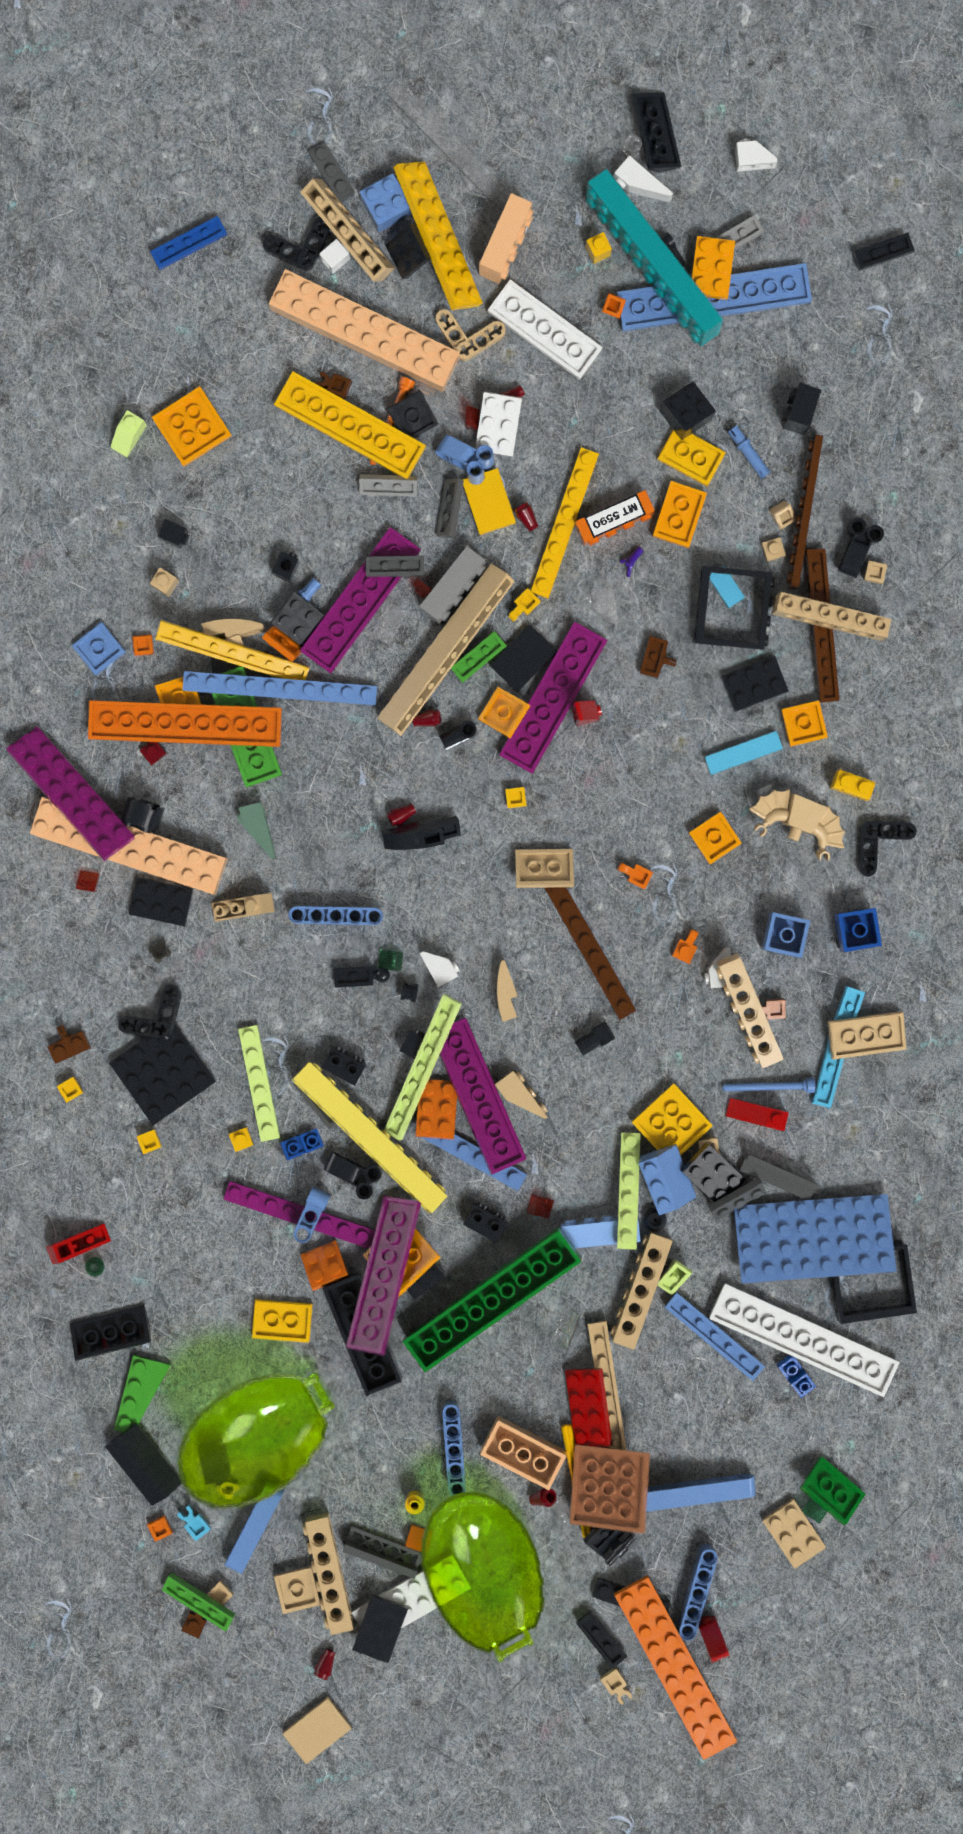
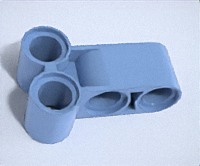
M449 435L444 436L435 451L443 460L467 471L468 480L474 485H479L484 481V469H489L494 464V454L490 446L482 445L475 449ZM484 455L490 456V457L487 458V459H482V458H481V457L484 456ZM473 471H479V472H480V473L477 474V475L471 474Z
M314 1186L294 1230V1238L298 1243H306L310 1240L322 1211L325 1210L331 1194ZM309 1211L316 1214V1219L313 1222H308L305 1219V1214ZM300 1229H305L308 1232V1237L304 1240H300L297 1237V1232Z

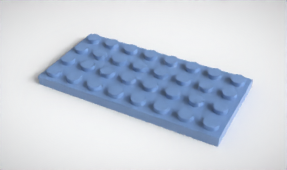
M888 1194L753 1204L734 1209L741 1284L896 1272Z

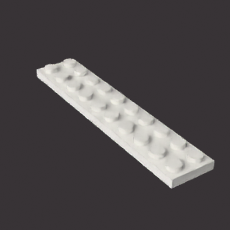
M727 1283L723 1284L709 1315V1319L882 1397L885 1396L900 1363L898 1360Z

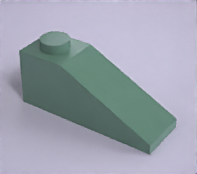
M258 802L239 807V812L237 813L239 824L243 823V827L271 859H277L263 803Z

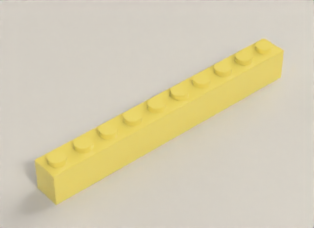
M307 1063L292 1078V1081L415 1201L420 1202L421 1207L427 1213H433L447 1197L444 1193L446 1190L439 1183L435 1184L431 1180L432 1176L427 1171H421L417 1167V1161L411 1156L408 1158L403 1153L405 1150L398 1143L394 1144L389 1140L391 1138L390 1135L384 1130L380 1131L376 1127L377 1123L370 1116L367 1118L362 1113L363 1109L357 1103L352 1104L348 1100L349 1095L342 1089L339 1091L334 1086L336 1083L329 1076L325 1077L321 1073L322 1069L316 1063Z

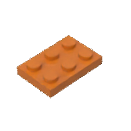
M428 1080L418 1103L415 1137L454 1140L457 1095L451 1081Z

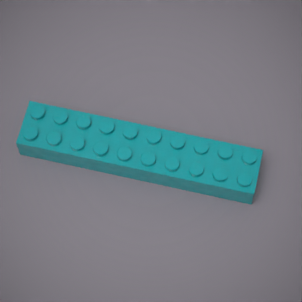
M606 169L590 180L587 186V205L590 209H594L597 212L600 222L607 225L610 235L614 239L617 238L623 252L631 256L634 266L637 269H641L647 283H651L655 288L657 296L660 299L663 298L667 303L668 310L672 314L675 313L680 326L686 328L690 333L691 340L702 347L719 335L723 318L610 172Z

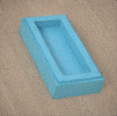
M710 574V582L728 609L745 598L731 575Z

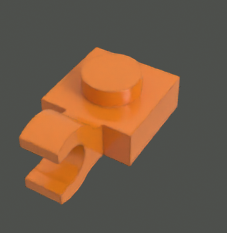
M620 863L617 869L629 875L628 882L644 890L653 872L638 864L631 868Z
M691 929L685 941L679 939L672 956L690 964L698 948L693 943L699 933Z

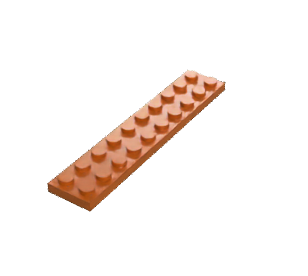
M89 701V740L281 747L282 708Z
M646 1575L615 1592V1598L703 1760L737 1743L734 1733L683 1639L680 1637L649 1576Z

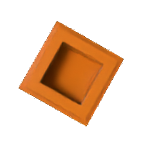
M609 292L602 312L620 319L626 299Z
M412 1524L405 1546L423 1552L430 1531Z

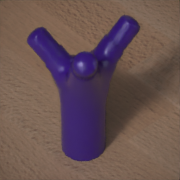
M637 547L629 557L620 560V563H626L625 565L628 566L627 577H630L634 563L644 552L640 547Z

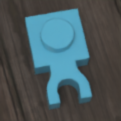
M188 1504L186 1509L189 1511V1514L184 1515L182 1511H179L177 1515L181 1520L187 1522L184 1528L197 1541L211 1530L212 1527L200 1513L195 1515L192 1506Z

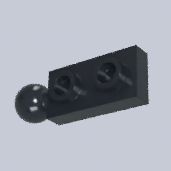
M372 966L334 968L335 988L374 985L373 979L384 983L390 978L389 970L384 967L378 968L376 972H373Z

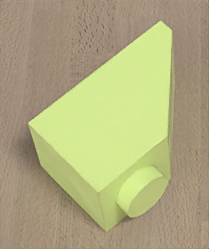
M127 410L117 426L110 448L127 458L147 426L145 421Z

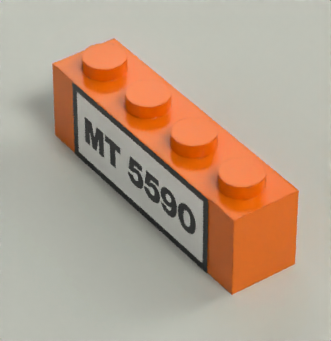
M646 490L581 518L575 521L574 525L583 545L589 544V546L600 542L599 538L604 536L610 538L617 534V530L622 528L628 530L634 527V523L641 520L643 523L650 520L655 510Z

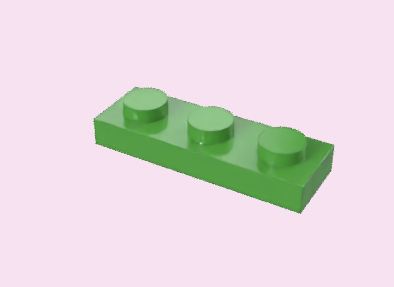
M494 631L454 664L451 670L464 683L507 646Z

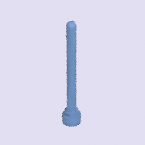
M806 1078L802 1082L724 1084L722 1089L724 1091L803 1089L807 1093H815V1078Z

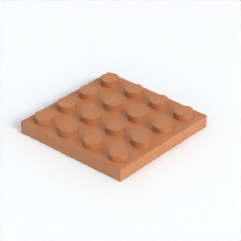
M575 1445L570 1524L645 1533L650 1453Z

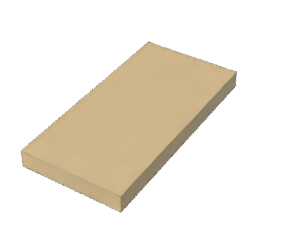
M902 1011L828 1021L830 1053L833 1060L906 1050L904 1014Z

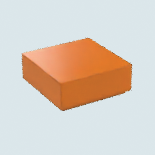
M152 634L132 636L134 656L154 654Z
M165 1515L147 1523V1527L155 1542L173 1533Z

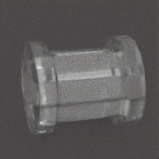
M630 135L626 138L623 148L625 156L629 157L630 155L634 159L640 153L642 141L638 136Z

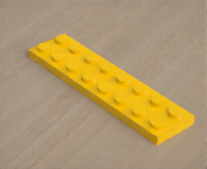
M426 163L397 164L393 167L423 242L431 256L432 264L451 310L479 307L483 302Z
M292 371L274 403V406L405 479H408L426 448L425 444Z

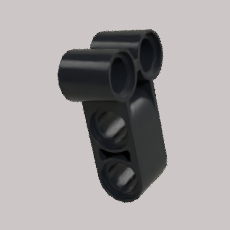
M854 518L847 525L846 531L851 536V540L838 568L839 572L853 578H857L870 546L877 544L884 537L882 527L873 525L870 528H866V522L862 518ZM853 523L860 525V532L853 531ZM870 531H876L878 539H872Z
M331 1152L323 1168L326 1172L356 1187V1195L363 1200L369 1199L374 1192L372 1183L379 1181L383 1174V1170L378 1164H370L365 1168L335 1152ZM376 1168L379 1172L378 1177L372 1178L369 1175V1169ZM362 1185L370 1188L368 1195H363L360 1192Z

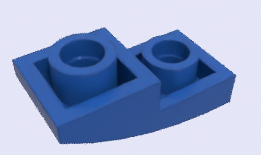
M317 1128L280 1142L286 1161L324 1146Z
M788 1355L776 1364L801 1398L816 1387L795 1357Z

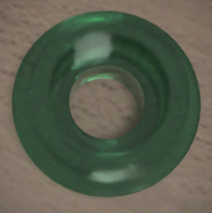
M92 1257L85 1264V1270L90 1276H99L105 1269V1264L99 1257ZM92 1264H96L98 1266V1269L93 1270L91 1267Z

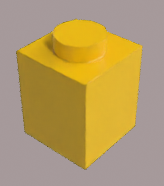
M604 232L586 240L585 248L593 264L611 256L612 248Z

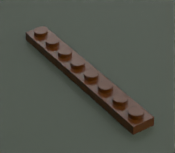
M815 435L808 444L810 459H806L805 463L807 477L803 478L802 481L804 496H801L798 507L801 508V514L797 515L795 527H798V533L794 534L792 546H795V551L791 553L789 564L792 565V570L788 572L786 583L789 584L788 589L791 590L799 588L823 441L822 435Z
M826 549L806 550L809 599L831 604ZM812 624L819 702H838L840 700L833 629Z
M544 888L619 1020L637 1011L567 888Z

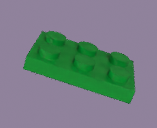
M824 1457L818 1458L799 1487L842 1525H847L866 1495Z

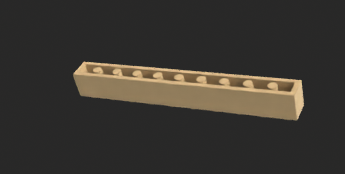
M490 564L483 572L470 593L460 603L459 608L449 618L448 623L438 633L434 642L427 648L420 661L415 664L414 669L404 679L403 684L380 712L377 719L385 726L402 736L513 585L514 580L506 572L493 564Z

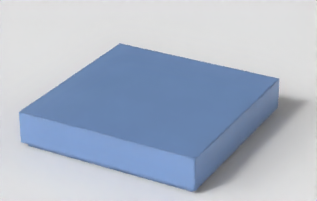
M103 622L97 624L71 645L96 676L126 653Z

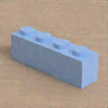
M614 1215L603 1216L601 1220H595V1217L584 1218L582 1222L570 1219L565 1220V1223L561 1224V1229L575 1248L617 1244L618 1218H614ZM637 1221V1242H640L639 1223Z

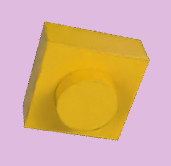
M524 787L505 789L507 809L527 806Z
M74 1076L57 1086L66 1103L84 1093Z
M247 1127L229 1133L235 1152L254 1145Z
M155 1129L136 1137L143 1155L162 1147Z

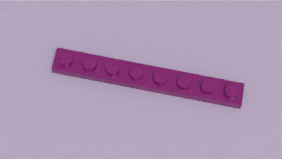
M229 1181L223 1199L294 1224L298 1223L305 1208L304 1205L233 1181ZM309 1211L305 1214V1219L308 1222H313L316 1219V1214ZM322 1212L314 1229L315 1231L368 1249L375 1229Z

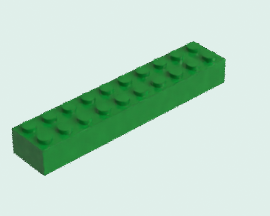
M558 1226L406 1334L402 1342L426 1373L582 1262V1256L560 1226Z

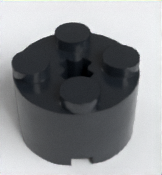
M128 796L121 819L126 826H139L140 831L155 833L159 829L165 808L143 799L136 801L135 797Z

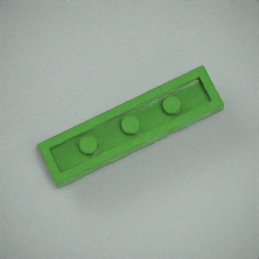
M174 1573L168 1576L162 1588V1591L225 1632L229 1629L236 1615Z

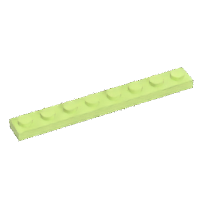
M447 994L442 995L384 1131L397 1140H402L461 1007V1002Z

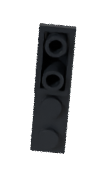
M453 816L423 825L414 822L381 831L385 849L413 850L445 844V839L461 836L458 817Z

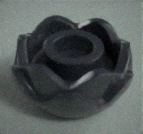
M650 1208L643 1216V1223L648 1230L657 1232L665 1227L667 1217L666 1214L659 1215L656 1208Z

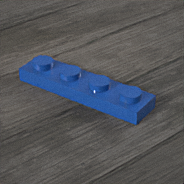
M216 216L151 250L150 253L159 270H162L227 236V232L219 217Z

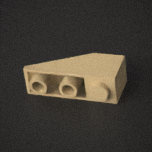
M272 893L212 903L214 922L275 912Z
M512 1070L495 1083V1086L507 1101L544 1119L548 1118L545 1114L548 1110L542 1102L539 1104L536 1102L534 1097L537 1095L531 1087H525L522 1083L525 1079L519 1071L515 1073Z

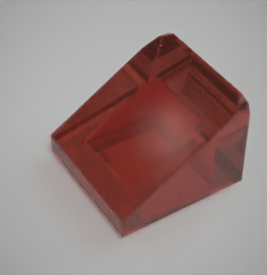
M471 406L466 407L467 430H478L481 412L479 409Z
M80 870L76 889L97 892L100 874Z
M531 1194L527 1212L534 1216L549 1219L554 1200Z

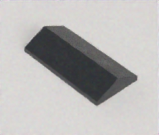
M665 92L632 93L631 99L648 170L661 173L681 168Z
M145 1305L70 1323L75 1361L151 1342L150 1324Z
M137 1423L105 1446L152 1506L167 1498L183 1483Z

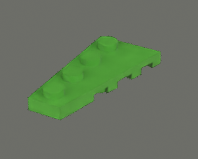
M136 1354L133 1355L114 1428L115 1431L124 1432L135 1423L139 1424L171 1363Z

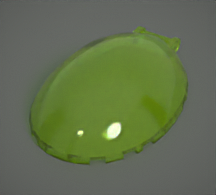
M314 1373L306 1379L303 1376L294 1374H269L256 1377L229 1389L206 1406L190 1424L178 1452V1474L183 1487L189 1495L200 1504H205L211 1508L226 1510V1508L237 1507L239 1509L244 1508L245 1505L257 1504L270 1498L298 1477L297 1475L312 1463L310 1461L316 1452L320 1451L326 1439L325 1433L328 1426V1421L324 1415L335 1408V1404L333 1401L330 1402L319 1381L318 1373ZM310 1385H313L323 1403V1406L320 1408L308 1388Z
M474 1491L461 1492L448 1497L432 1512L426 1523L422 1538L421 1560L428 1591L444 1621L462 1641L488 1654L493 1651L497 1661L501 1663L505 1657L527 1645L531 1646L534 1644L529 1630L537 1627L540 1615L543 1613L545 1599L543 1597L544 1578L541 1575V1564L538 1554L521 1520L513 1514L509 1507L505 1506L498 1499ZM520 1635H523V1639L517 1641L516 1643L508 1646L503 1650H500L499 1647L503 1644L511 1641L512 1639Z

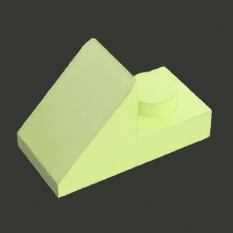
M672 1260L668 1270L660 1277L658 1286L673 1295L693 1271L677 1260Z

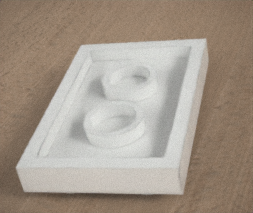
M484 391L475 449L482 445H487L492 448L495 454L513 456L522 402L521 397Z

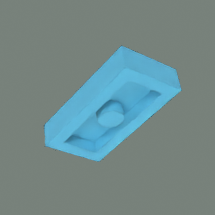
M845 986L834 1020L857 1017L865 992Z

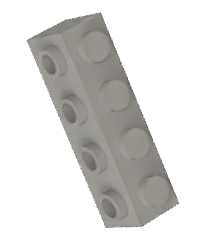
M466 546L419 606L421 611L438 624L441 621H446L451 614L450 610L452 607L457 606L461 602L463 593L465 591L468 592L474 585V579L477 576H481L486 570L485 559Z

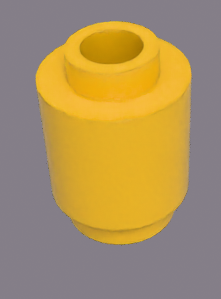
M419 1491L409 1492L405 1501L406 1510L414 1515L421 1513L425 1505L424 1495Z

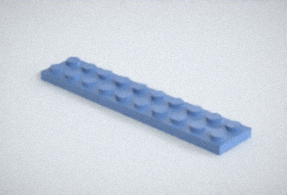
M803 263L731 274L728 299H707L721 317L811 303L812 297L807 265ZM654 286L617 292L618 296L626 299L620 317L622 332L679 323L675 313L672 314L668 310L664 299H660L657 296Z

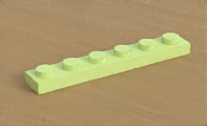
M258 1025L240 1028L238 1031L260 1140L263 1142L280 1138Z
M621 1132L617 1249H637L641 1133Z

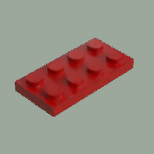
M602 1368L565 1370L575 1445L610 1447L613 1443Z

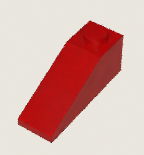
M595 700L574 702L572 706L576 727L599 721V716L602 715L600 705H596Z
M730 1098L726 1117L785 1131L789 1112Z
M101 1224L48 1245L46 1249L52 1265L60 1264L111 1242L105 1224Z
M715 1615L702 1617L699 1623V1630L711 1662L730 1656Z

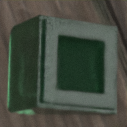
M380 949L378 968L384 967L388 970L401 971L403 952Z
M812 1498L809 1499L802 1510L805 1515L819 1524L828 1513Z

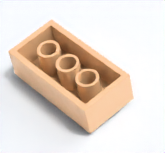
M512 193L510 194L479 263L480 276L498 284L501 283L502 279L506 280L510 271V262H514L517 256L518 244L522 245L526 235L524 234L526 227L529 228L532 223V215L534 213L532 202Z
M498 1415L480 1448V1455L547 1490L550 1489L567 1456L566 1450Z

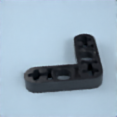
M321 217L315 219L302 248L274 235H268L264 238L263 248L267 254L297 268L309 271L314 268L331 229L325 223L327 228H323L321 236H319L318 224L322 225L324 221ZM312 239L319 240L320 245L317 248L309 246V242ZM272 241H275V246L281 248L280 254H278V248L272 247L271 249H269L267 243H272ZM287 248H291L295 252L291 258L284 256V251ZM309 251L311 252L309 257L311 263L304 265L302 259L307 258Z
M864 822L860 826L858 870L860 874L868 877L876 873L878 839L910 840L916 835L915 825L907 822ZM868 824L871 828H878L877 824H880V836H877L878 832H871L868 835L864 828L868 827ZM886 825H890L893 828V833L890 836H886L883 833V828ZM896 825H899L898 829H906V826H908L912 833L908 834V837H906V833H898L899 837H896L898 831ZM867 843L873 846V852L869 855L863 851V847ZM863 857H873V860H869V866H872V870H869L868 873H866V870H863V866L867 865V860H863Z
M173 984L167 985L162 991L156 1020L124 1016L118 1022L119 1030L126 1035L168 1040L174 1031L182 997L181 990ZM174 991L176 994L170 997L168 994ZM166 1008L172 1009V1014L169 1017H164L163 1015ZM131 1023L136 1026V1029L134 1027L125 1028L124 1025ZM148 1023L150 1025L149 1031L142 1033L141 1027ZM155 1027L161 1030L166 1028L167 1031L161 1034L159 1031H155Z

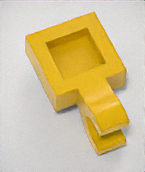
M527 588L514 601L517 607L508 617L514 622L523 612L528 616L541 601Z

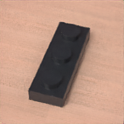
M905 233L855 250L853 255L858 270L861 271L911 254L915 250L909 233Z
M592 1610L576 1621L578 1627L612 1669L627 1658V1654Z

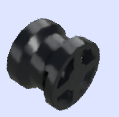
M403 982L400 1000L407 999L415 1003L419 984L410 985Z

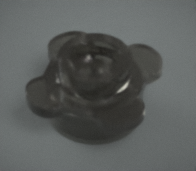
M163 940L158 941V944L150 946L148 949L157 963H160L163 958L171 956V950L167 949L166 942Z

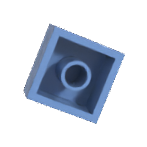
M394 174L359 191L360 200L378 232L412 215L403 190Z
M770 912L761 950L802 958L810 920Z

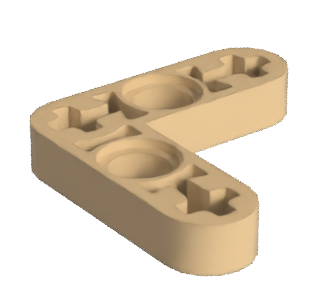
M443 309L436 314L437 326L451 348L459 352V359L462 361L472 359L505 336V325L500 321H495L467 338L450 311ZM442 315L444 317L448 316V324L451 326L448 329L444 321L440 322ZM494 327H496L497 329L501 328L500 335H498L497 333L491 335V339L493 340L490 341L488 334L485 332L488 331L490 335L494 332ZM458 331L460 333L459 339L452 340L449 337L450 332ZM483 336L487 342L485 345L479 346L475 342L476 338ZM470 342H472V344H473L474 348L476 349V351H474V349L471 348V349L468 351V355H467V356H466L465 354H462V355H461V354H460V353L462 352V349H461V348L464 347V349H468L469 347H471Z

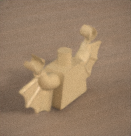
M789 789L783 792L773 790L767 796H760L757 804L749 808L751 812L764 819L763 823H757L754 826L755 831L763 827V831L760 832L759 836H764L767 833V826L772 825L775 821H782V824L791 827L787 838L798 842L802 832L813 834L817 838L820 849L817 850L816 857L820 861L823 854L827 861L830 859V854L825 850V846L844 848L842 839L845 831L840 826V817L834 815L829 806L825 807L797 794H790Z

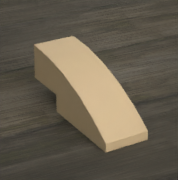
M221 619L201 624L205 634L218 638L225 636L230 638L240 635L243 639L265 632L262 623L243 619Z
M502 960L497 977V1001L501 1019L504 1022L517 1017L511 998L518 995L506 962Z

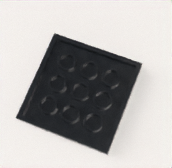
M176 1023L173 1034L168 1040L144 1038L109 1063L152 1126L217 1082ZM157 1029L155 1031H159L161 1034H163V1032H166L167 1029Z

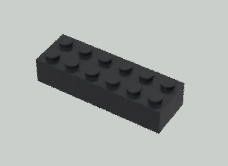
M360 1271L323 1287L324 1294L345 1346H347L363 1282ZM387 1342L384 1355L347 1348L366 1396L402 1382L403 1377L389 1342Z

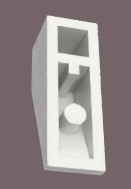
M630 155L614 173L613 178L627 192L670 202L673 192Z

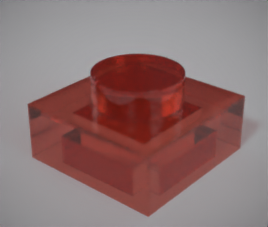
M418 578L413 583L414 592L421 598L427 597L432 591L431 588Z

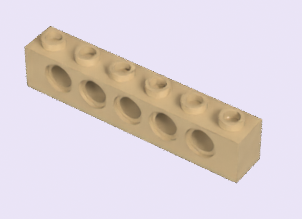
M313 178L300 193L374 282L383 281L395 267L322 179Z
M783 592L775 596L771 615L878 641L888 638L891 624L890 618Z
M735 953L717 961L719 968H716L719 979H724L726 983L723 986L727 997L730 995L733 1002L730 1005L734 1013L738 1012L740 1019L737 1021L741 1030L745 1029L747 1032L745 1040L749 1047L753 1046L755 1052L752 1053L755 1063H760L761 1067L765 1068L784 1060L739 954ZM732 974H738V978L735 981H730L729 978ZM740 991H745V992H746V994H745L744 997H742V998H737V997H736L738 992H740ZM747 1008H752L753 1011L751 1014H744V1011ZM754 1025H760L758 1031H751ZM761 1042H767L765 1048H758Z
M649 1231L648 1235H644L642 1240L644 1248L642 1253H638L635 1261L638 1265L636 1270H632L629 1281L631 1284L629 1289L626 1288L622 1299L625 1301L623 1307L618 1308L616 1318H618L617 1324L613 1325L610 1331L613 1343L635 1350L673 1242L671 1238ZM650 1249H657L658 1254L656 1257L651 1258L648 1256ZM644 1267L652 1269L651 1273L647 1276L641 1273ZM638 1285L645 1286V1291L641 1294L635 1292V1288ZM632 1303L639 1305L638 1310L635 1312L629 1310V1306ZM626 1321H630L633 1324L629 1330L622 1328L623 1323Z
M329 1512L306 1517L303 1531L304 1535H308L309 1543H307L308 1553L313 1555L314 1561L311 1562L313 1573H317L318 1577L316 1588L322 1594L320 1605L322 1611L325 1610L327 1616L324 1618L325 1627L330 1629L331 1635L354 1630V1620ZM316 1533H322L324 1535V1539L318 1540L315 1538L314 1535ZM324 1551L328 1553L329 1557L323 1559L319 1556V1553ZM329 1570L333 1575L326 1577L323 1575V1572ZM330 1589L336 1590L337 1594L335 1596H330L327 1593V1591ZM339 1608L341 1613L336 1615L331 1610Z

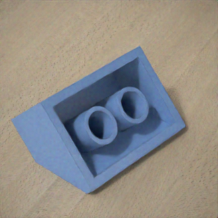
M676 1144L640 1156L639 1166L659 1215L677 1210L697 1197L691 1180L681 1171L684 1162Z

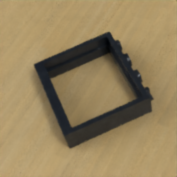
M702 566L693 644L764 650V647L768 646L769 635H766V628L770 627L771 622L768 608L772 607L773 596H770V589L774 588L775 577H772V572ZM710 573L765 578L758 643L704 638Z
M893 1240L894 1251L899 1250L906 1303L844 1312L839 1276L832 1277L837 1319L840 1324L917 1313L908 1246L906 1243L901 1242V1240Z

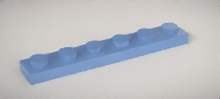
M455 1133L454 1140L421 1137L516 1191L519 1190L527 1176V1173L514 1166L491 1175L480 1148Z
M675 1292L664 1307L752 1381L764 1369V1364L679 1293Z

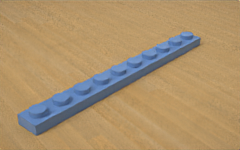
M184 671L183 691L376 705L377 686L188 671Z

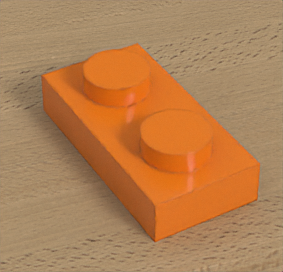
M276 626L270 628L262 637L270 646L274 647L291 662L301 655L300 650L302 647Z

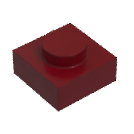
M149 742L139 750L151 766L167 755L158 742Z

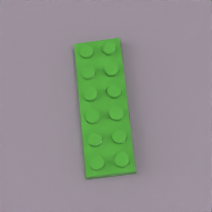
M242 666L221 673L247 676ZM212 693L215 704L218 706L258 707L254 696ZM231 745L246 788L282 775L273 747Z

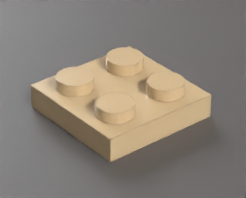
M312 1565L274 1575L283 1614L320 1605V1597L316 1588Z

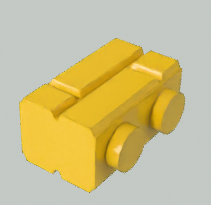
M839 769L835 772L830 789L855 798L858 797V799L863 801H869L876 782Z

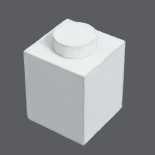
M337 239L319 253L320 260L332 274L350 260L349 251Z

